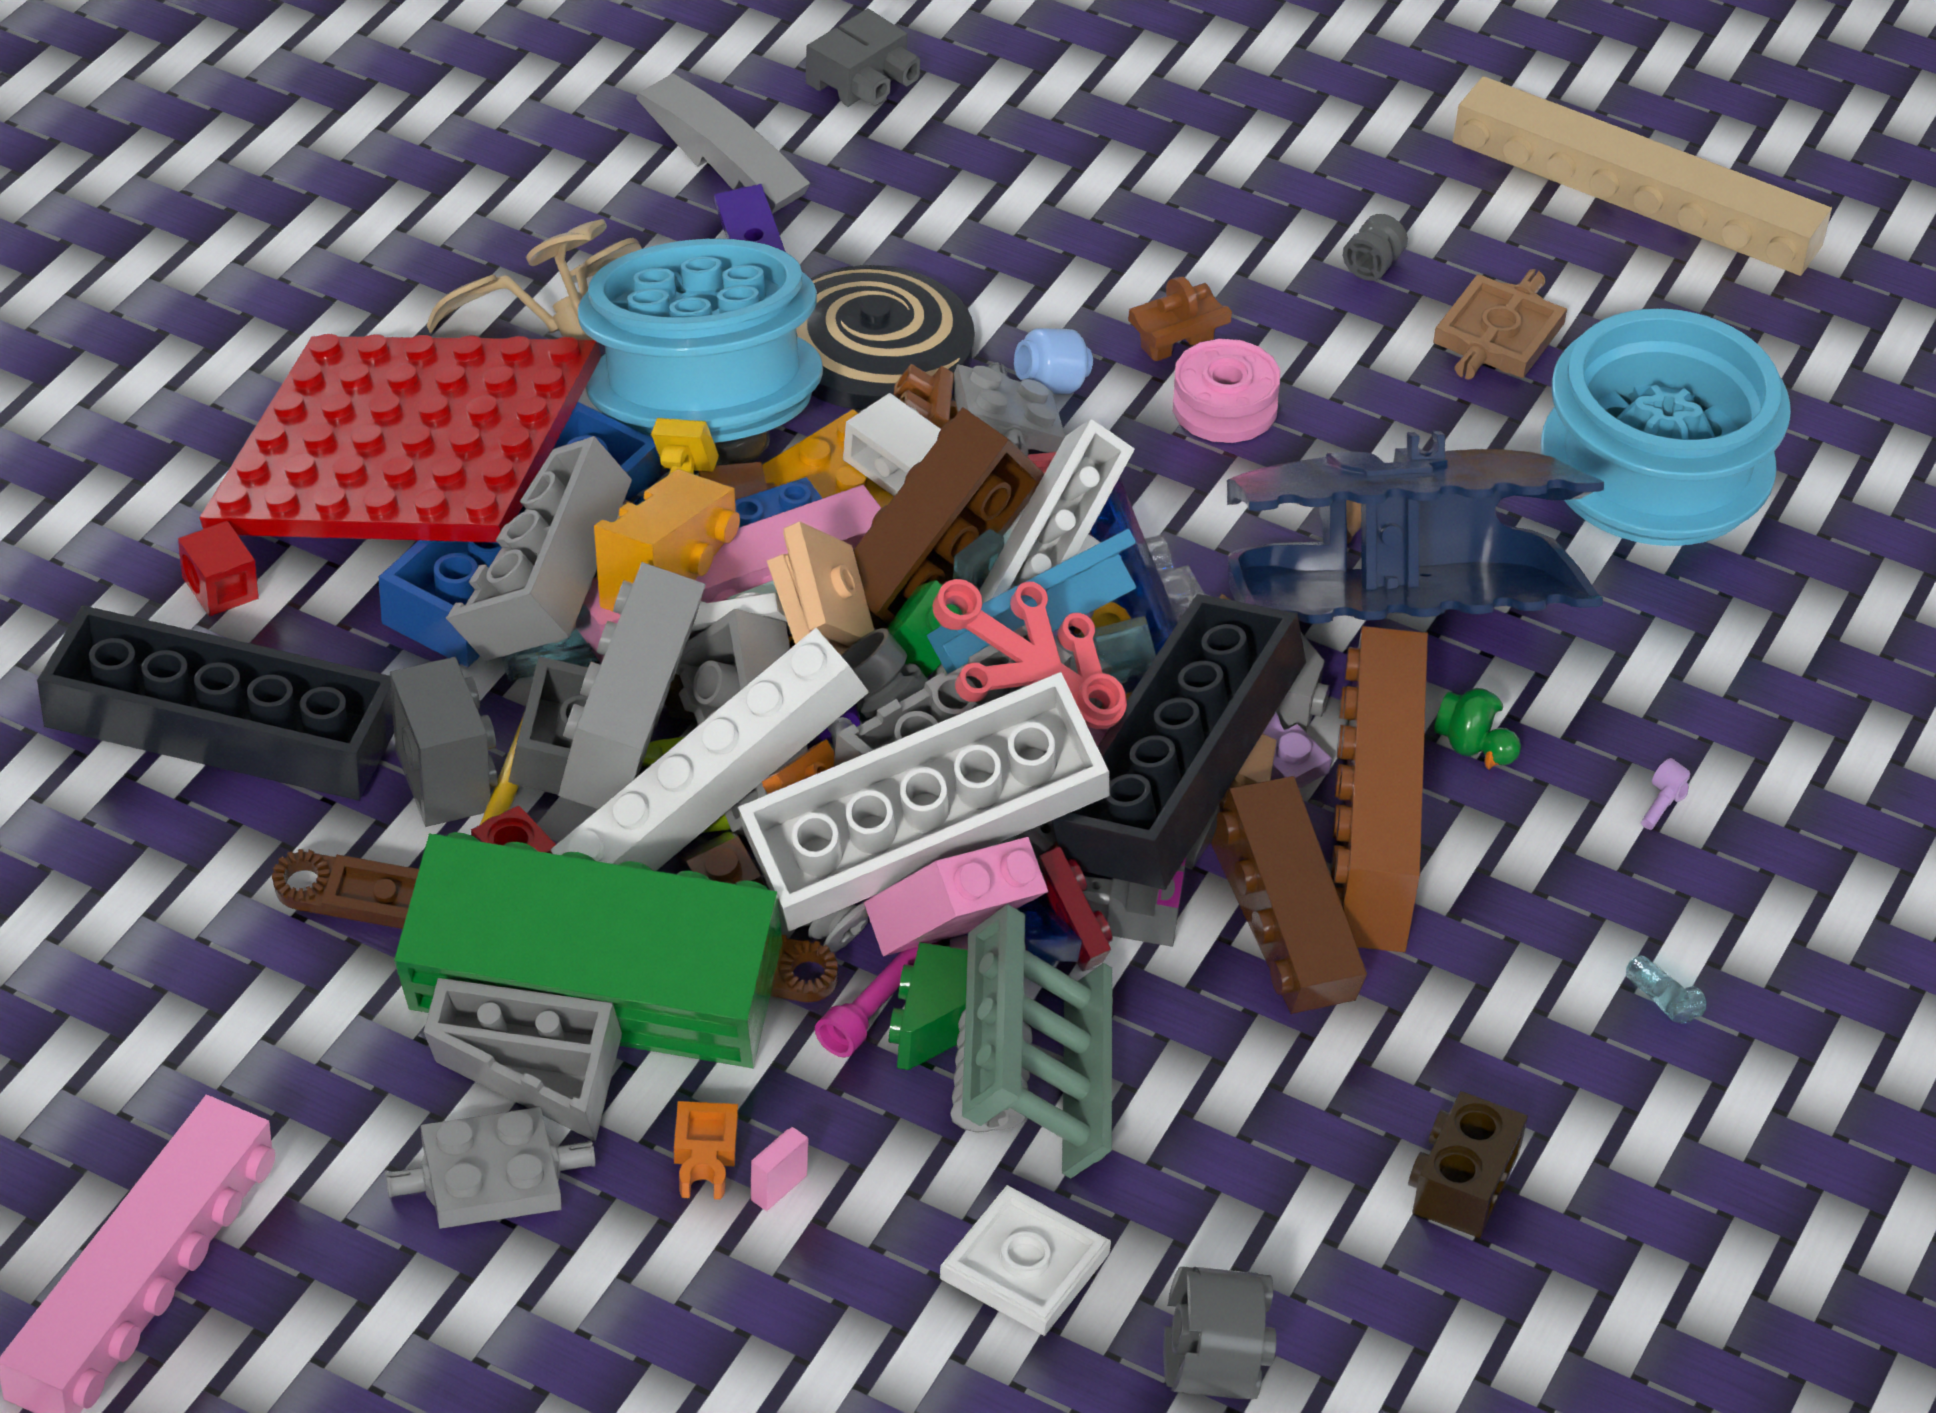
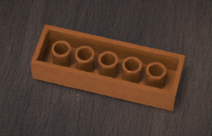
M1362 626L1358 648L1348 647L1345 680L1353 681L1352 687L1342 686L1339 719L1349 721L1348 726L1340 725L1337 743V758L1346 759L1347 761L1346 765L1338 764L1335 782V797L1339 798V800H1344V805L1336 804L1332 833V838L1342 841V846H1333L1330 875L1334 879V883H1340V888H1335L1358 948L1406 953L1420 877L1428 633Z

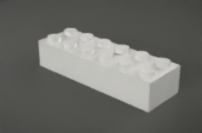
M1059 672L738 807L743 830L770 890L777 891L779 911L789 932L879 894L937 860L990 847L1108 797L1109 770L1062 673Z

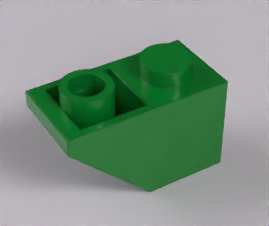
M919 942L914 965H903L898 998L906 1000L905 1008L893 1009L888 1039L889 1043L899 1044L898 1069L910 1070L957 1045V1037L960 1032L958 1022L962 1012L966 1009L968 950Z

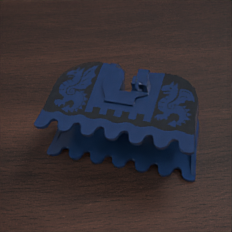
M1432 431L1434 443L1429 451H1423L1418 447L1420 442L1418 434L1407 432V448H1395L1394 460L1390 463H1384L1372 453L1335 452L1327 453L1326 457L1288 462L1242 473L1227 480V505H1237L1243 501L1247 504L1248 509L1253 511L1276 509L1279 504L1296 503L1306 507H1320L1323 542L1270 543L1234 551L1228 558V583L1230 591L1238 602L1294 612L1298 614L1300 621L1311 624L1328 623L1333 621V617L1352 616L1360 620H1381L1386 618L1387 614L1395 612L1406 613L1415 617H1433L1445 613L1447 609L1459 610L1469 614H1485L1493 612V608L1499 606H1509L1524 611L1543 610L1550 603H1563L1578 608L1603 606V597L1597 593L1580 567L1554 538L1530 529L1505 525L1499 521L1495 511L1500 500L1510 496L1533 497L1551 501L1581 499L1593 492L1603 491L1604 481L1581 472L1551 456L1533 452L1505 449L1445 451V434L1441 431ZM1346 500L1361 504V569H1347Z

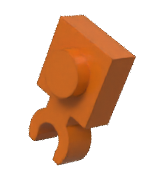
M678 1101L674 1164H682L679 1171V1191L682 1198H690L692 1183L701 1179L708 1180L713 1184L714 1199L721 1200L726 1189V1171L724 1166H735L738 1104Z

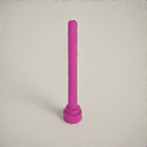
M938 941L931 944L940 945L942 941ZM918 947L900 952L851 1004L845 1003L841 1006L831 1007L816 1023V1037L827 1051L838 1057L846 1058L851 1056L866 1040L869 1018L899 988L903 965H914Z

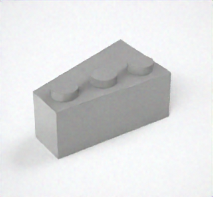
M438 978L424 1028V1034L435 1061L529 1109L541 1107L543 1116L596 1142L622 1035L613 1003Z

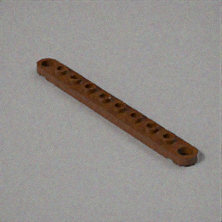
M298 849L297 853L288 852V856L285 858L282 856L278 859L279 863L275 864L273 868L272 880L276 896L282 904L291 909L399 929L404 927L419 869L355 857L338 854L336 857L317 854L310 849L308 852H304L303 849ZM299 871H311L318 876L316 878L317 882L312 883V888L308 886L305 891H303V888H299V891L294 887L291 889L287 881L294 873ZM782 935L783 942L770 996L800 1002H817L828 997L838 983V961L835 958L834 952H831L826 944L822 946L817 941L815 943L787 939V935ZM815 962L824 968L825 974L821 975L820 980L818 978L815 979L814 983H812V980H808V983H805V980L800 982L797 976L794 977L793 971L801 963Z

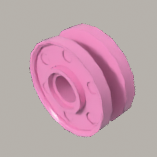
M1215 339L1200 342L1185 350L1176 362L1172 411L1182 427L1200 438L1224 443H1236L1254 439L1268 431L1277 419L1280 368L1274 357L1261 347L1242 340Z

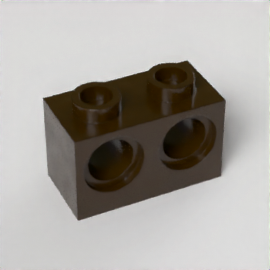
M1460 1091L1451 1111L1447 1112L1441 1109L1435 1119L1429 1137V1143L1434 1145L1430 1154L1420 1152L1413 1165L1408 1181V1186L1417 1189L1412 1213L1481 1238L1520 1154L1528 1115Z

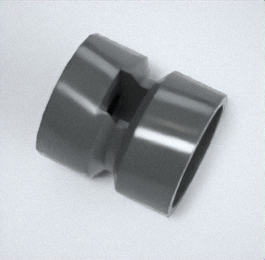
M881 628L872 631L851 645L841 655L869 692L862 698L864 704L861 708V712L868 720L877 716L878 709L895 699L901 702L925 687V682L929 680L916 664H905L907 659L906 651L888 629Z

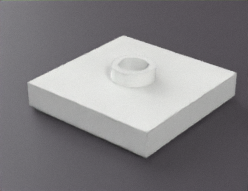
M1006 1185L941 1264L940 1279L1045 1336L1109 1255L1111 1240Z

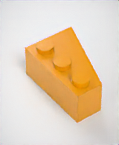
M677 469L644 492V499H646L638 506L628 502L619 508V516L621 517L614 522L602 519L594 525L600 607L613 611L623 580L634 583L642 562L696 580L698 576H704L712 564L713 557L723 544L730 543L737 534L740 515L736 512L735 488Z

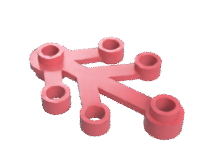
M953 579L943 584L933 601V613L937 621L943 627L950 630H961L964 628L1016 661V663L985 666L980 663L965 665L955 681V689L961 698L969 702H978L985 698L989 690L1027 686L1061 672L1088 727L1107 729L1120 721L1127 707L1125 691L1116 678L1102 673L1093 641L1095 626L1087 615L1082 613L1069 614L1057 631L1060 644L1065 649L1073 651L1077 674L1060 661L1045 608L1048 602V595L1041 585L1035 582H1024L1017 587L1010 600L1012 612L1025 622L1030 639L1029 642L981 610L982 596L972 583L962 579ZM1027 595L1032 597L1036 601L1037 606H1027L1022 601L1021 596ZM952 604L959 607L963 615L953 613L946 605ZM1074 626L1079 628L1083 632L1084 638L1073 636L1068 627ZM972 676L977 678L981 682L982 688L971 687L967 683L966 677ZM1089 698L1100 700L1105 709H1100L1093 705Z

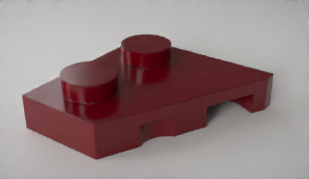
M1061 847L1040 855L1037 862L1048 889L1044 896L1053 914L1049 915L1050 924L1064 941L1082 972L1103 963L1111 951L1109 943L1113 941V937L1104 915L1099 910L1092 911L1083 893L1087 890V884L1081 868L1074 859L1067 861Z

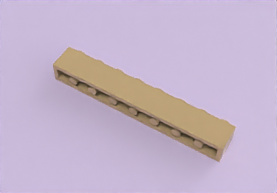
M1485 76L1481 77L1458 105L1453 143L1799 276L1804 273L1823 246L1832 207Z

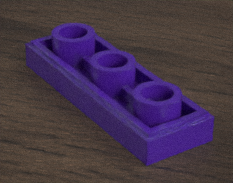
M762 184L714 194L716 209L727 239L757 242L786 252Z

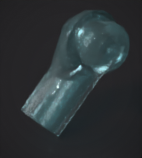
M1637 956L1628 963L1626 977L1641 989L1673 1022L1681 1024L1691 1023L1693 1017H1699L1704 1014L1707 1003L1700 989L1695 986L1683 988L1682 985L1646 956Z

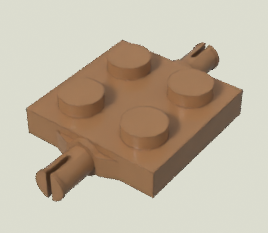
M1534 269L1529 270L1517 285L1500 283L1477 274L1436 326L1433 343L1464 355L1455 365V371L1461 378L1466 373L1465 379H1472L1482 364H1488L1503 372L1524 378L1564 325L1567 308L1546 301L1536 294L1545 284V277L1540 271L1535 275Z

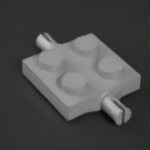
M998 362L992 363L988 367L975 366L974 368L957 364L952 390L958 412L964 407L1007 437L1027 457L1028 449H1035L1046 453L1057 452L1065 438L1053 391L1035 380L1024 379L1019 382L1010 379L1007 375L1006 366L1001 364L999 368Z
M541 1107L421 1125L424 1156L421 1161L422 1167L395 1172L388 1171L385 1172L389 1198L425 1192L426 1197L435 1206L439 1229L561 1210V1194L558 1184L560 1171L589 1166L595 1167V1155L592 1141L556 1147L554 1141L546 1132Z

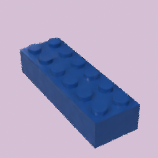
M577 402L553 449L595 436L632 479L624 500L630 501L641 490L652 487L656 480L661 477L660 457L653 438ZM522 506L519 514L525 512L526 508ZM417 541L378 576L382 624L448 658L456 657L459 664L467 668L470 667L480 655L452 626L446 617L455 603L466 605L475 591L469 583L470 579L479 565H486L489 568L502 547L498 542Z

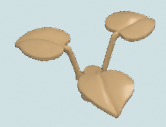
M604 219L581 224L567 233L559 234L543 241L534 247L526 257L531 266H536L550 258H555L569 296L553 305L556 312L553 317L509 276L496 277L495 275H490L463 285L443 297L433 308L427 322V328L431 334L438 322L457 308L492 291L508 289L545 322L551 334L559 330L563 337H573L577 340H593L582 330L577 312L582 297L588 291L586 278L595 275L596 272L613 260L642 248L637 239L628 238L606 247L591 256L583 264L569 271L565 261L566 252L593 240L603 233L607 227ZM578 282L580 292H577L574 283Z

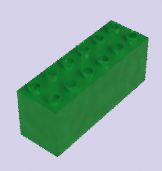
M453 832L447 836L429 833L394 962L409 1010L429 1013L438 978L613 1003L622 1032L619 1046L754 1069L773 979L783 942L778 893L753 881H739L735 884L712 881L707 876L694 871H682L676 875L653 871L647 865L639 862L625 861L616 865L595 861L592 857L579 852H565L562 855L539 852L534 847L520 842H509L503 846L480 842L474 836L460 832Z

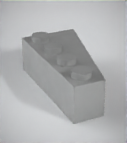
M643 562L640 565L634 583L623 580L613 612L621 614L618 623L607 621L597 648V653L605 655L601 665L594 662L590 663L580 694L587 696L588 699L584 707L577 704L573 705L563 736L573 741L558 796L600 809L631 783L636 775H639L655 725L657 726L671 682L674 680L693 628L706 584Z
M733 609L687 642L676 674L680 675L684 686L679 692L685 711L694 712L698 725L790 650L786 622ZM807 745L804 746L800 751H798L781 767H779L775 772H777L782 767L793 761L795 758L808 750ZM762 782L725 813L732 833L746 836L738 807L768 795Z

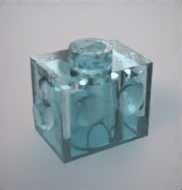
M1145 616L1095 628L1093 641L1098 659L1113 666L1109 675L1116 678L1122 685L1128 679L1146 673L1156 654ZM1083 632L1074 635L1077 638H1084Z

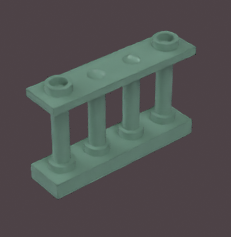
M1006 904L968 933L962 1116L978 1126H982L1000 1112L1009 1108L1013 1109L1062 1138V1174L1071 1179L1093 1163L1102 1160L1106 1154L1112 1151V967L1102 963L1083 978L1076 981L1025 950V914ZM1024 977L1064 1000V1018L1024 995ZM1023 1022L1064 1046L1063 1063L1023 1040ZM1022 1068L1063 1091V1110L1022 1087Z

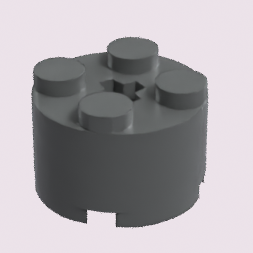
M1204 1267L1178 1268L1171 1285L1167 1305L1176 1307L1172 1327L1165 1326L1163 1340L1164 1377L1166 1385L1172 1387L1171 1391L1235 1399L1258 1398L1262 1379L1261 1365L1271 1366L1276 1352L1275 1328L1265 1327L1266 1312L1270 1310L1273 1297V1279L1271 1275Z

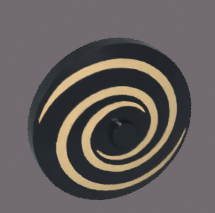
M883 265L842 267L810 278L817 291V304L811 316L796 328L797 337L811 344L821 356L823 375L820 383L812 392V396L840 407L864 410L887 394L891 393L893 395L896 382L911 364L930 376H933L941 365L953 373L957 364L970 367L975 337L972 317L962 300L940 282L915 271Z

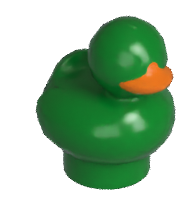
M1483 688L1468 690L1463 695L1452 692L1446 693L1437 714L1435 733L1448 737L1449 743L1455 752L1462 756L1471 757L1482 751L1485 755V767L1490 770L1495 765L1505 766L1511 764L1518 758L1521 750L1520 740L1514 732L1506 728H1497L1490 731L1495 714L1503 710V703L1494 693Z

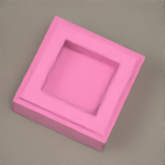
M791 1127L751 1161V1201L765 1211H768L807 1176V1136Z

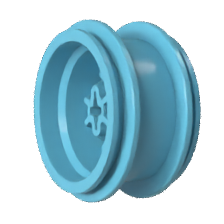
M696 239L677 241L640 249L613 260L592 277L588 291L582 297L577 311L582 330L593 340L605 346L606 354L601 356L586 385V392L590 402L602 414L652 437L651 432L657 418L706 421L714 443L750 437L788 422L807 406L812 392L820 383L823 375L821 356L811 344L797 337L796 328L803 324L815 310L817 304L815 285L802 272L797 260L788 253L769 245L745 240Z
M1640 309L1613 315L1596 323L1574 340L1559 357L1552 378V398L1555 407L1551 410L1544 423L1540 440V452L1542 455L1551 456L1581 472L1604 481L1603 491L1593 492L1581 499L1564 500L1574 512L1597 528L1623 539L1650 545L1682 546L1703 543L1732 531L1757 513L1767 501L1774 486L1777 470L1774 451L1782 442L1789 426L1791 414L1790 399L1785 384L1767 353L1751 338L1734 327L1708 316L1682 310Z

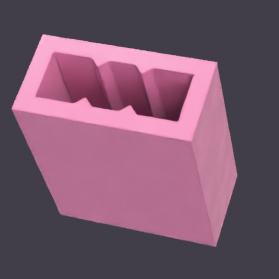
M1029 837L937 860L866 900L864 905L884 957L919 946V942L931 944L967 934L1006 904L1017 909L1047 893L1048 889Z

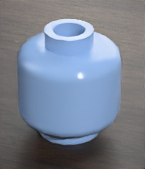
M1033 329L1026 335L1024 340L1018 343L1014 354V368L1017 377L1020 380L1031 379L1038 381L1053 391V394H1072L1077 391L1083 384L1085 377L1091 373L1093 366L1091 350L1086 347L1084 339L1080 334L1071 329Z

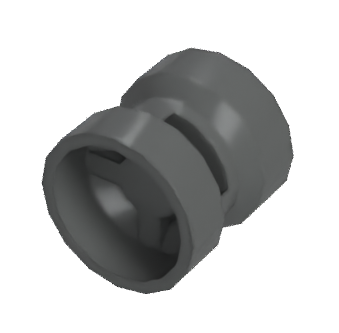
M1375 214L1370 216L1359 229V233L1354 234L1344 246L1342 256L1345 265L1355 276L1368 281L1380 279L1392 265V261H1395L1406 249L1408 244L1406 230L1399 221L1389 215Z

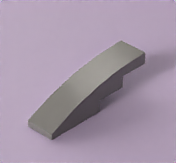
M672 73L638 93L636 99L697 167L708 162L733 190L743 185L749 187L762 184L772 214L806 193L810 182L770 142L741 117L698 87Z

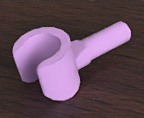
M1672 758L1664 761L1653 776L1652 784L1660 789L1661 792L1641 821L1642 826L1646 829L1652 830L1673 800L1680 802L1688 794L1689 786L1687 781L1690 777V771Z

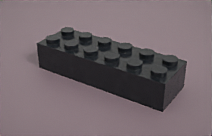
M1196 594L1127 700V707L1123 717L1116 725L1108 729L1097 746L1109 770V796L1052 820L1058 847H1061L1067 861L1074 859L1081 870L1158 889H1167L1306 664L1297 613Z
M82 605L37 679L44 727L360 801L394 735L389 675Z

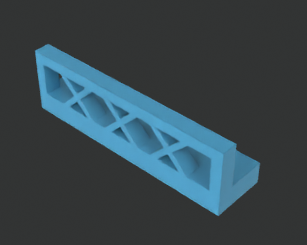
M1129 528L1025 581L1038 583L1047 592L1048 602L1045 608L1052 632L1059 629L1063 620L1069 614L1082 613L1087 615L1137 588L1119 553L1137 543ZM1018 586L982 604L981 608L983 612L1012 631L1025 625L1024 620L1018 618L1010 607L1011 597ZM1027 595L1021 596L1022 601L1027 606H1037L1036 601L1032 597ZM940 626L927 635L947 674L967 664L970 656L990 645L965 628L950 630Z

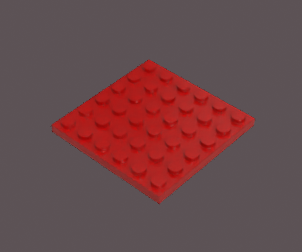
M334 334L312 336L200 515L202 527L205 529L228 521L236 534L241 536L497 542L496 538L505 524H509L518 516L523 506L520 502L552 452L599 363L601 353L598 342L595 340H577L573 337L528 339L523 336H515L508 339L479 338L477 336L432 338L428 335L384 337L379 334L365 337H342Z

